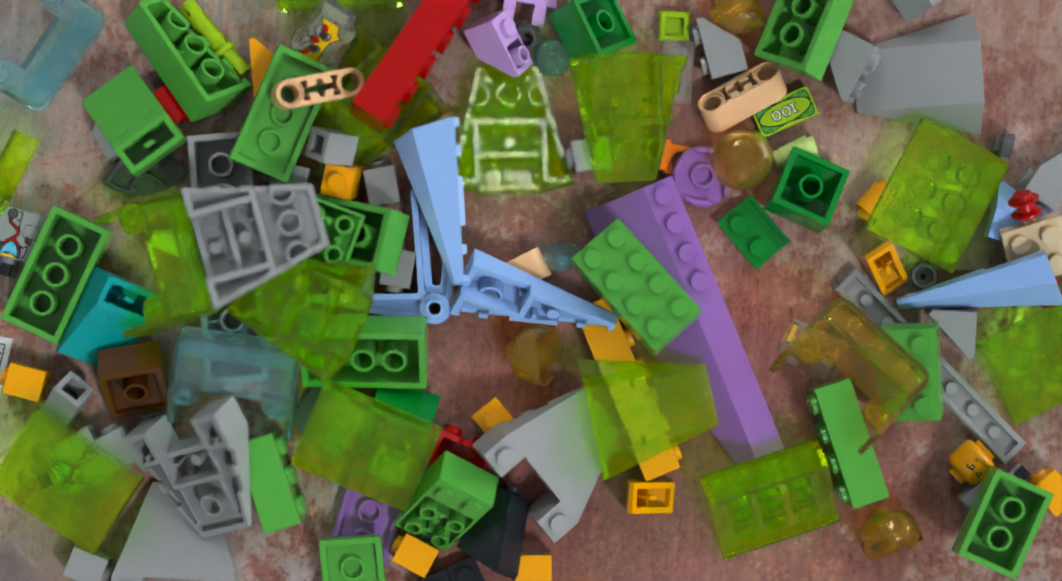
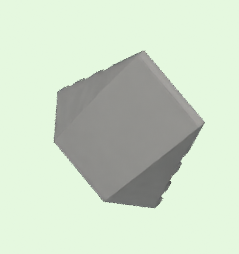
M973 13L874 44L881 48L879 52L881 59L874 72L869 71L864 81L867 83V87L859 100L855 99L856 113L981 135L985 98L981 40Z
M313 184L181 188L208 279H206L214 310L329 246Z

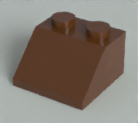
M160 341L98 350V379L111 419L172 409L166 363Z

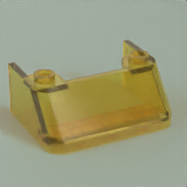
M846 298L834 299L782 352L769 368L774 373L791 355L807 366H814L826 357L847 378H850L870 398V401L863 408L862 415L866 424L875 431L857 450L861 455L886 431L929 382L926 369L859 307Z

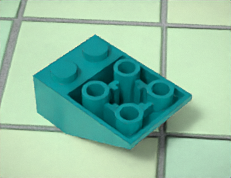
M95 266L56 351L98 367V350L132 345L148 326L161 296L143 285Z

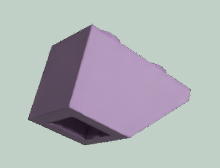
M507 9L478 18L463 31L478 59L514 78L520 76L533 64L530 53L525 47Z

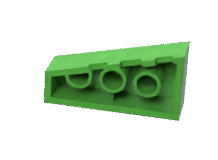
M145 0L139 2L124 25L190 121L194 122L237 106L253 85L245 77L241 80L232 71L234 66L226 58L221 60L209 48L211 43L204 36L196 35L189 28L191 23L167 0Z

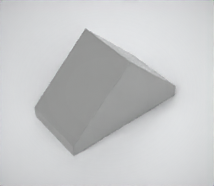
M977 307L929 308L928 315L935 322H939L940 328L969 359H972L975 356Z

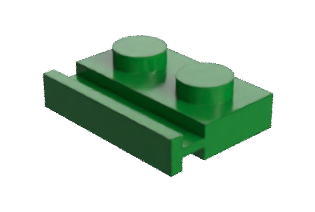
M751 194L716 222L755 270L790 242Z

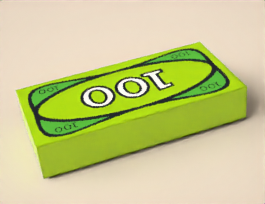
M806 85L786 94L781 100L755 113L752 117L762 139L819 114V111Z

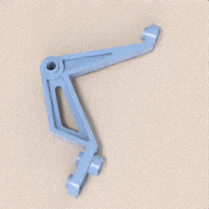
M462 146L461 155L457 156V169L466 160V158L462 156L465 152V149ZM413 189L410 193L418 293L302 295L284 315L283 318L292 326L297 322L301 325L304 314H313L310 308L314 303L385 316H428V323L431 324L444 323L450 317L455 285L452 284L444 263L440 285L432 284L428 224ZM434 303H438L441 306V311L436 315L432 314L430 310Z

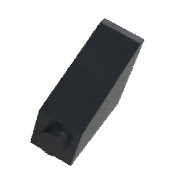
M505 482L503 486L497 484L493 507L462 535L456 547L494 572L515 580L519 571L530 502L519 495L522 491L521 489Z

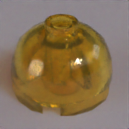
M711 0L713 9L709 10V13L718 27L723 25L732 33L747 34L766 25L764 22L766 21V15L759 0Z
M741 128L729 131L716 141L712 148L710 162L712 168H715L718 175L717 179L721 184L732 190L744 191L757 187L769 177L774 166V153L771 144L764 135L756 130Z
M546 324L525 326L515 334L512 341L507 343L505 350L506 359H509L514 375L523 382L545 387L553 379L555 373L549 371L552 361L558 363L560 349L558 331H553L555 326Z
M889 505L880 506L872 510L873 516L865 520L860 529L859 536L866 559L869 557V560L899 554V549L904 548L906 544L909 550L924 540L915 518L905 510L890 509Z

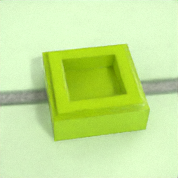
M659 11L658 43L689 44L690 12Z

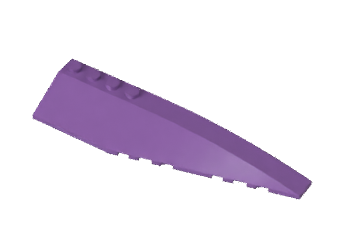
M672 176L585 212L595 237L619 218L702 310L700 317L655 357L780 525L784 528L810 517V511L771 413Z

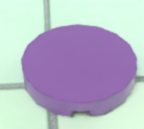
M696 146L685 151L676 160L672 170V178L684 202L695 207H709L720 202L729 193L733 184V169L721 151L710 146Z

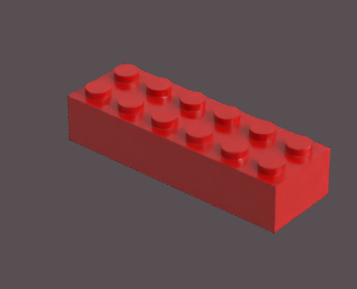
M423 0L352 101L350 114L379 134H381L385 127L390 130L400 116L402 108L399 106L401 103L404 102L408 105L418 90L417 88L420 83L417 80L420 77L424 80L427 78L435 66L434 63L437 60L435 57L436 53L438 52L442 55L455 34L452 31L454 27L458 30L461 29L472 10L470 4L477 5L480 0Z

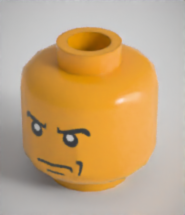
M979 439L976 442L966 440L950 454L949 462L953 467L949 472L960 484L967 481L971 485H976L984 478L989 465L994 467L992 460L995 456Z

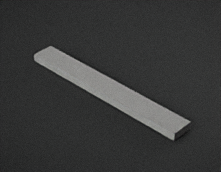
M856 268L849 272L833 288L835 293L872 330H874L877 324L909 323ZM941 356L943 403L1005 465L1027 443Z

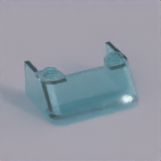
M41 0L43 6L54 14L55 17L20 67L10 60L0 59V91L36 112L44 111L51 106L106 26L104 12L89 0Z
M184 327L180 329L175 341L167 392V423L174 424L178 405L188 406L195 404L199 399L200 392L261 400V409L264 414L274 420H285L284 440L291 441L299 404L302 355L300 347L286 340L198 327Z

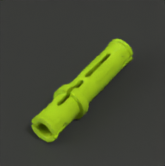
M195 0L184 2L182 4L183 7L180 6L178 11L191 23V26L201 37L204 36L211 43V50L221 60L226 58L234 66L232 71L240 79L244 78L248 74L247 72L251 71V66L236 51L234 42H229Z

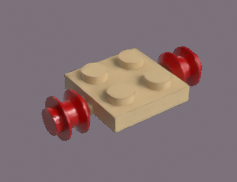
M1028 189L1015 192L1013 197L1008 200V205L1016 208L1011 213V217L1022 222L998 229L1006 262L1045 249L1054 276L1062 275L1061 214L1057 211L1037 217L1042 212L1041 206L1034 205L1038 201L1039 195ZM1056 278L1057 284L1059 286L1060 281ZM1043 305L1040 307L1049 308L1055 305Z

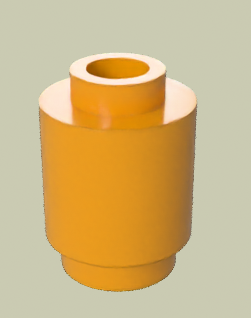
M882 178L878 183L874 182L855 203L858 208L855 213L867 224H870L872 221L879 224L898 202L896 199L900 193L893 185Z

